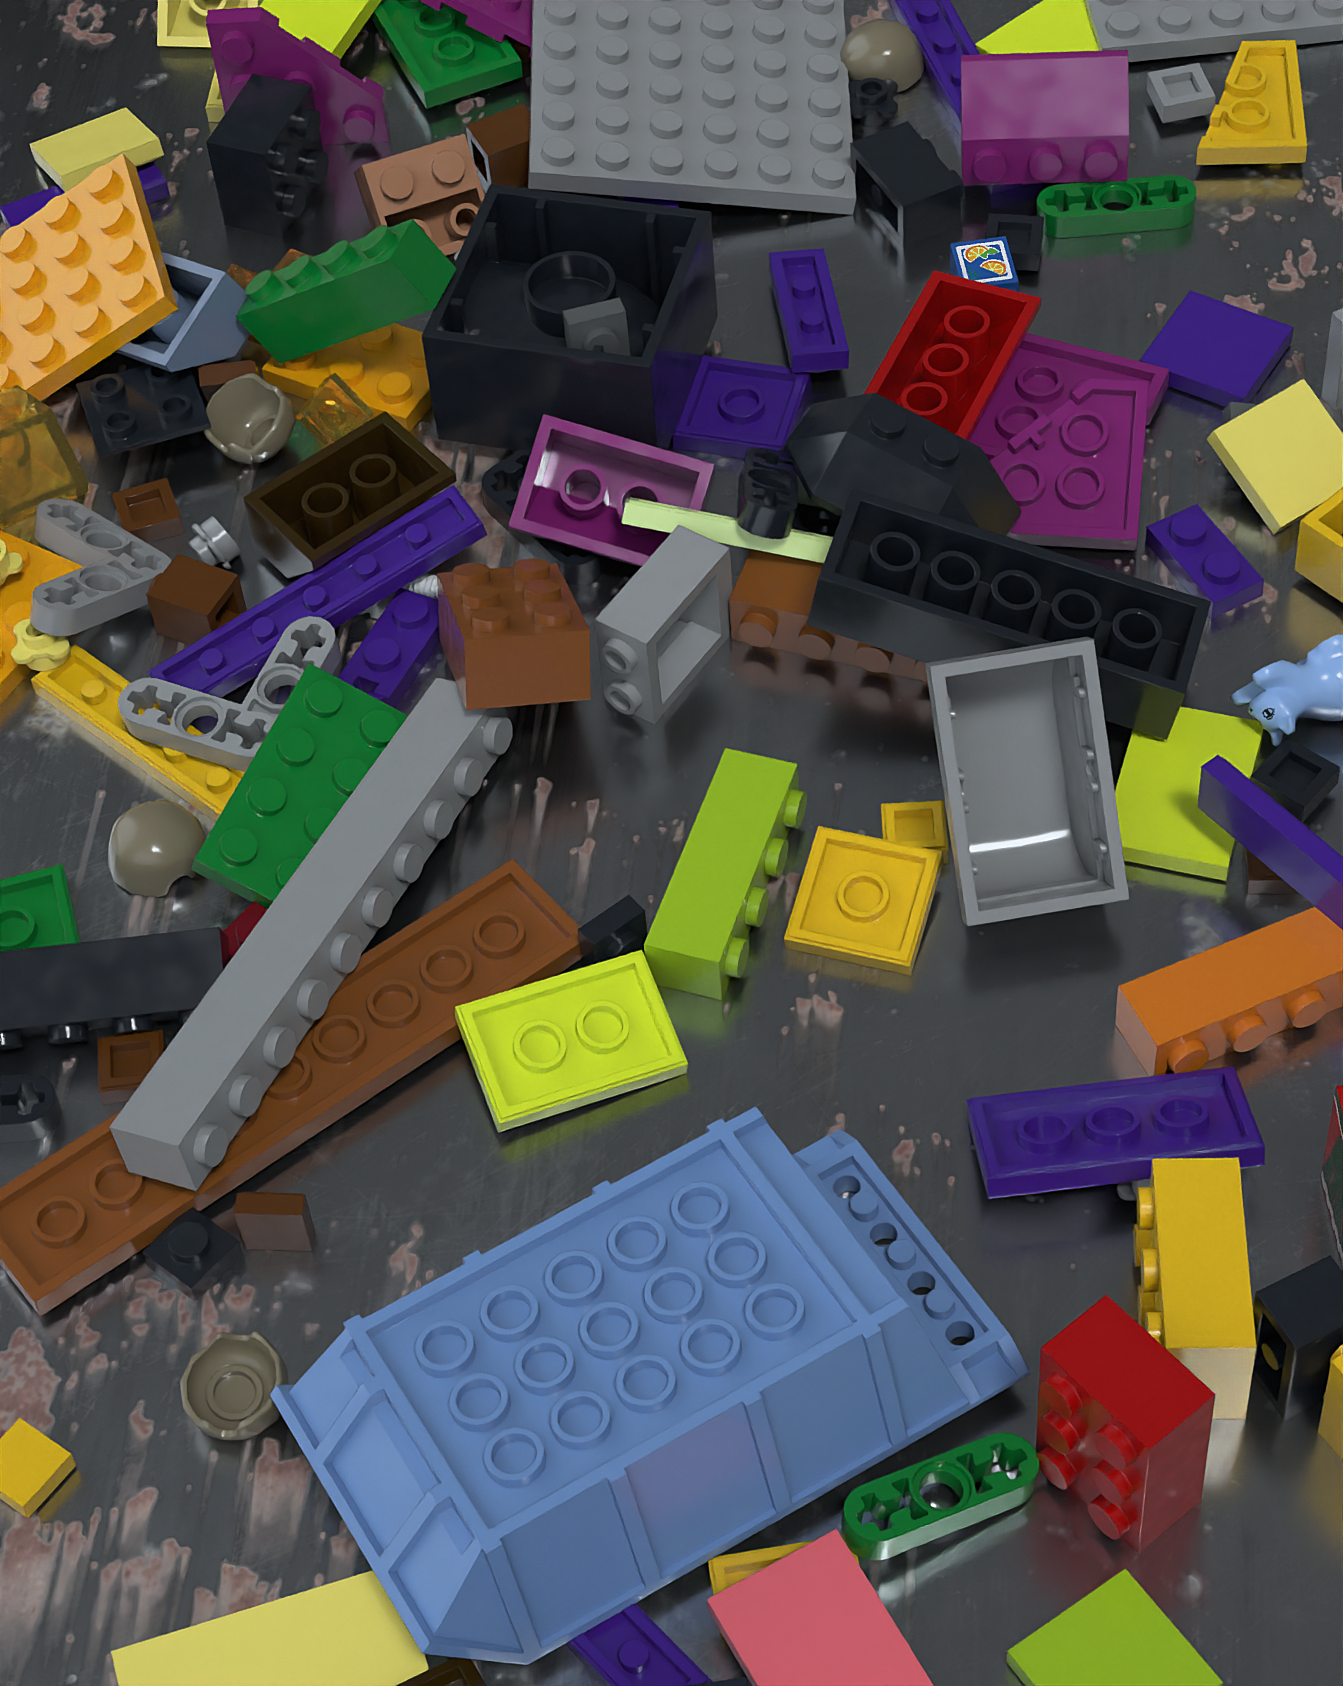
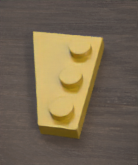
M1296 40L1242 41L1225 80L1222 97L1219 104H1215L1210 116L1209 128L1206 135L1202 136L1197 147L1196 165L1306 163L1307 138Z

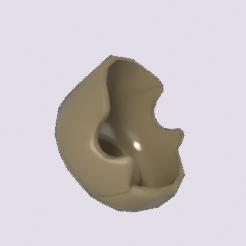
M874 19L855 28L846 37L840 51L841 62L848 69V79L850 81L866 78L890 79L897 83L898 92L908 89L917 82L924 70V60L916 36L906 25L889 19Z
M245 374L228 381L211 397L205 409L211 428L205 429L204 433L225 456L239 463L252 465L255 462L262 463L274 457L287 444L296 419L291 400L287 398L278 386L267 383L257 374Z
M166 800L148 801L130 808L117 819L111 831L108 866L114 882L132 894L161 897L168 894L170 886L183 875H187L190 878L195 877L197 872L191 870V867L206 840L202 825L192 813L180 804Z
M253 1331L252 1334L220 1332L206 1347L201 1348L194 1354L187 1365L180 1381L183 1409L198 1428L210 1437L225 1441L251 1439L278 1421L281 1413L270 1394L276 1385H288V1369L276 1348L259 1332Z

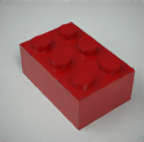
M1106 1294L1041 1347L1036 1430V1457L1039 1459V1468L1052 1484L1063 1490L1069 1487L1087 1505L1092 1520L1105 1535L1114 1540L1121 1537L1137 1554H1140L1201 1501L1216 1394Z

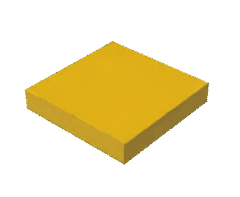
M818 826L784 936L785 948L911 976L944 863L943 852Z

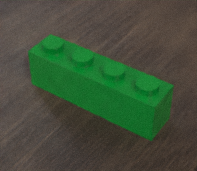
M413 219L389 228L387 225H381L361 239L350 243L342 240L333 245L327 252L311 258L308 255H303L293 261L288 267L274 272L271 270L262 271L247 285L245 289L247 298L235 317L273 358L281 364L435 309L455 273L456 267Z

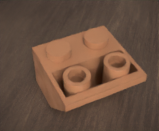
M465 133L361 165L354 172L373 230L381 225H387L389 228L413 219L445 256L457 253L460 250L485 197Z

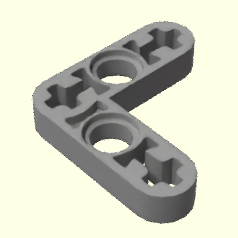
M60 498L44 500L36 508L35 539L58 555L78 563L83 568L40 584L34 589L30 612L31 624L37 630L46 634L69 636L147 605L146 593L152 580L156 575L164 572L171 563V559L163 552L76 501Z
M309 616L291 623L283 632L242 704L161 679L147 677L137 679L123 689L118 699L119 712L127 730L138 739L245 772L262 742L258 741L262 736L266 737L284 704H274L268 701L269 695L273 690L284 685L296 686L304 672L301 669L302 665L306 668L308 663L331 675L333 674L341 657L335 630L328 621L321 617ZM316 642H321L322 647L320 648L314 645ZM301 647L309 648L304 658L302 656V652L300 649ZM154 702L159 704L160 710L151 708ZM139 708L146 709L143 715H139ZM213 716L218 719L216 727L207 734L197 736L186 732L188 725L198 717ZM233 727H235L237 734L233 733ZM244 741L255 744L251 749H247Z

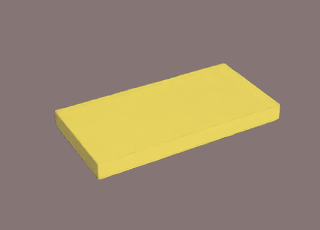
M373 1570L111 1651L118 1686H396L429 1670L425 1654H422Z

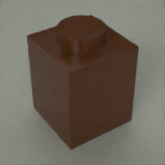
M524 103L465 125L468 145L478 176L487 189L490 184L521 187L528 184L530 111Z
M181 554L175 556L163 573L155 576L146 593L157 634L189 646L247 611L238 574Z

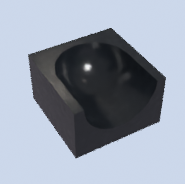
M490 184L454 263L456 271L435 309H433L422 334L438 439L532 452L543 414L668 450L718 317L711 212ZM620 298L626 311L630 356L605 353L603 346L594 345L592 351L567 347L562 311Z

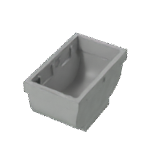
M1082 637L925 663L962 921L967 926L1128 900V886L1094 639Z

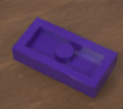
M1198 504L1146 526L1145 543L1190 595L1211 601L1208 616L1211 619L1263 595L1264 579Z

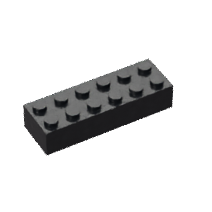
M852 488L818 577L807 625L925 663L1089 637L1094 639L1105 720L1167 740L1187 690L1211 601Z

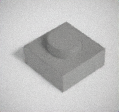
M1199 63L1149 72L1147 74V92L1162 123L1212 114L1216 96Z

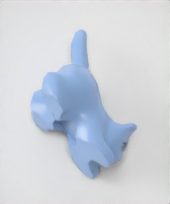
M1343 634L1334 635L1321 642L1308 652L1306 659L1297 664L1281 660L1261 668L1253 673L1252 678L1254 681L1230 695L1231 701L1236 706L1249 704L1248 713L1256 718L1262 728L1271 734L1273 745L1277 746L1280 744L1284 733L1289 735L1295 731V721L1298 718H1311L1326 722L1343 720Z

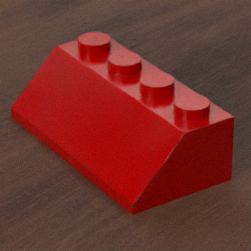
M934 270L864 394L877 393L969 441L1040 310L1042 298Z

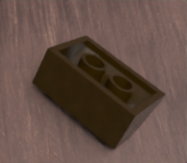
M384 411L244 496L243 501L254 547L287 578L317 569L455 483L457 479L456 473Z

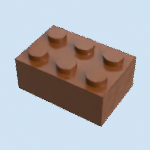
M529 558L515 562L513 567L491 569L484 564L466 563L454 567L452 572L437 573L439 640L466 710L591 700L590 629L557 563L550 564L543 559Z

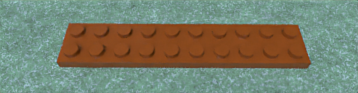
M512 858L361 955L356 968L346 975L330 998L324 1014L314 1021L296 1047L290 1063L280 1070L262 1096L256 1112L245 1120L229 1143L222 1161L211 1169L197 1191L128 1172L109 1128L121 1112L120 1110L0 1188V1265L41 1317L151 1244L177 1217L192 1207L197 1211H201L461 1039L462 1035L455 1019L456 1006L554 977L581 959L577 929L580 926Z

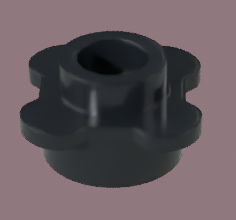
M866 78L863 80H853L848 83L850 113L852 119L857 124L865 127L881 126L897 113L898 104L893 100V96L898 92V85L893 80Z

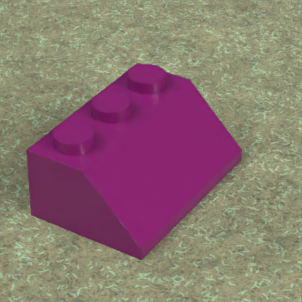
M1128 50L961 55L960 147L963 185L1127 181L1129 152Z
M543 414L508 527L518 532L641 568L671 533L622 524L627 499L629 500L632 497L706 512L715 483V464Z

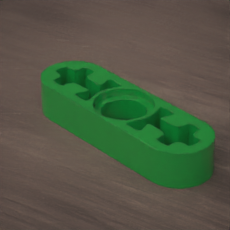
M1178 175L1127 178V181L1057 184L1045 188L1038 195L1037 216H1044L1043 233L1054 238L1176 229L1186 226L1193 220L1197 190L1193 182ZM1119 202L1127 204L1129 208L1113 211L1104 208L1103 205Z
M999 1432L860 1485L852 1490L845 1500L840 1526L841 1537L849 1550L855 1555L868 1560H883L1020 1506L1030 1498L1035 1486L1039 1470V1459L1036 1457L1037 1452L1023 1437L1013 1433ZM999 1462L1000 1466L1005 1470L1017 1468L1016 1478L1010 1479L1004 1471L990 1474L992 1463ZM982 1481L978 1494L976 1492L975 1483ZM930 1483H944L951 1486L958 1493L961 1501L952 1508L938 1509L930 1506L923 1500L920 1490ZM902 1497L905 1500L906 1508L899 1510ZM871 1512L876 1520L889 1518L887 1530L880 1531L874 1522L862 1525L863 1513Z

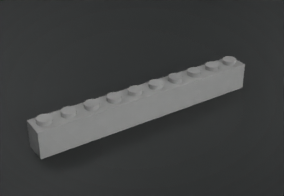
M436 678L110 1125L109 1128L128 1172L197 1191L211 1169L222 1161L229 1143L245 1120L256 1112L262 1096L277 1074L290 1063L296 1047L315 1020L324 1014L330 998L348 973L356 968L364 949L378 929L388 922L394 906L410 883L417 880L424 863L440 840L449 834L454 820L467 801L479 791L483 778L499 755L505 753L513 737V730L505 707L466 710L455 681Z

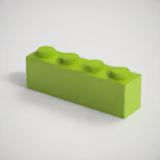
M725 748L644 943L645 958L656 985L723 1000L731 977L740 978L742 976L749 954V940H747V936L751 926L760 927L764 921L769 901L767 885L771 876H781L788 854V841L786 837L790 827L798 829L801 826L805 815L807 792L799 790L798 764Z

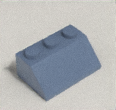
M161 251L178 310L115 352L170 372L235 357L251 334L235 317L247 298L245 290L224 271Z

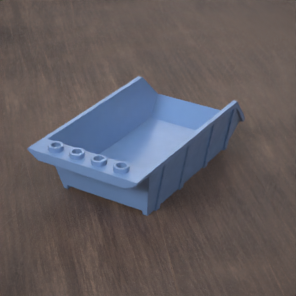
M756 1106L726 1123L721 1118L706 1126L707 1133L613 1184H610L608 1180L592 1188L591 1196L482 1255L479 1250L474 1251L462 1258L463 1265L363 1319L358 1314L343 1322V1332L295 1385L275 1386L270 1394L273 1402L422 1654L529 1665L571 1641L574 1637L590 1630L621 1612L626 1607L635 1604L1031 1375L1030 1369L1009 1332L857 1139L839 1129L792 1155ZM846 1191L856 1192L851 1198L839 1197L841 1193ZM884 1238L894 1240L888 1246L874 1244L876 1241ZM919 1287L932 1289L926 1295L912 1293L914 1289ZM960 1336L971 1339L965 1345H954L950 1342L952 1339Z

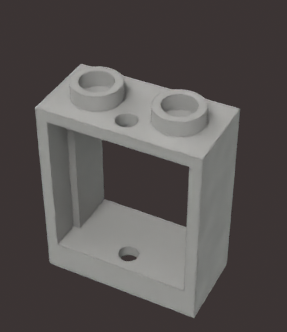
M678 525L595 618L604 700L609 702L616 710L627 715L634 714L655 725L731 636L729 598L733 587L729 547Z

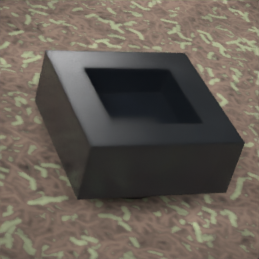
M989 213L985 239L1006 236L1015 270L1039 271L1044 216Z
M1286 737L1252 774L1250 780L1303 823L1338 784L1340 767Z
M627 895L577 929L582 966L587 967L642 950L644 953V943L648 935L645 910L630 895Z
M193 1207L177 1217L142 1251L146 1265L194 1302H197L243 1256L240 1243L236 1238Z

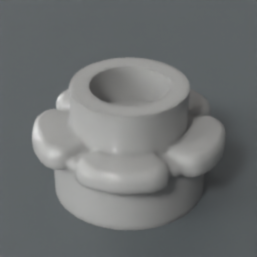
M213 516L209 517L200 526L195 523L192 526V531L196 536L188 544L202 562L216 566L220 563L225 570L232 569L229 562L242 552L227 531Z

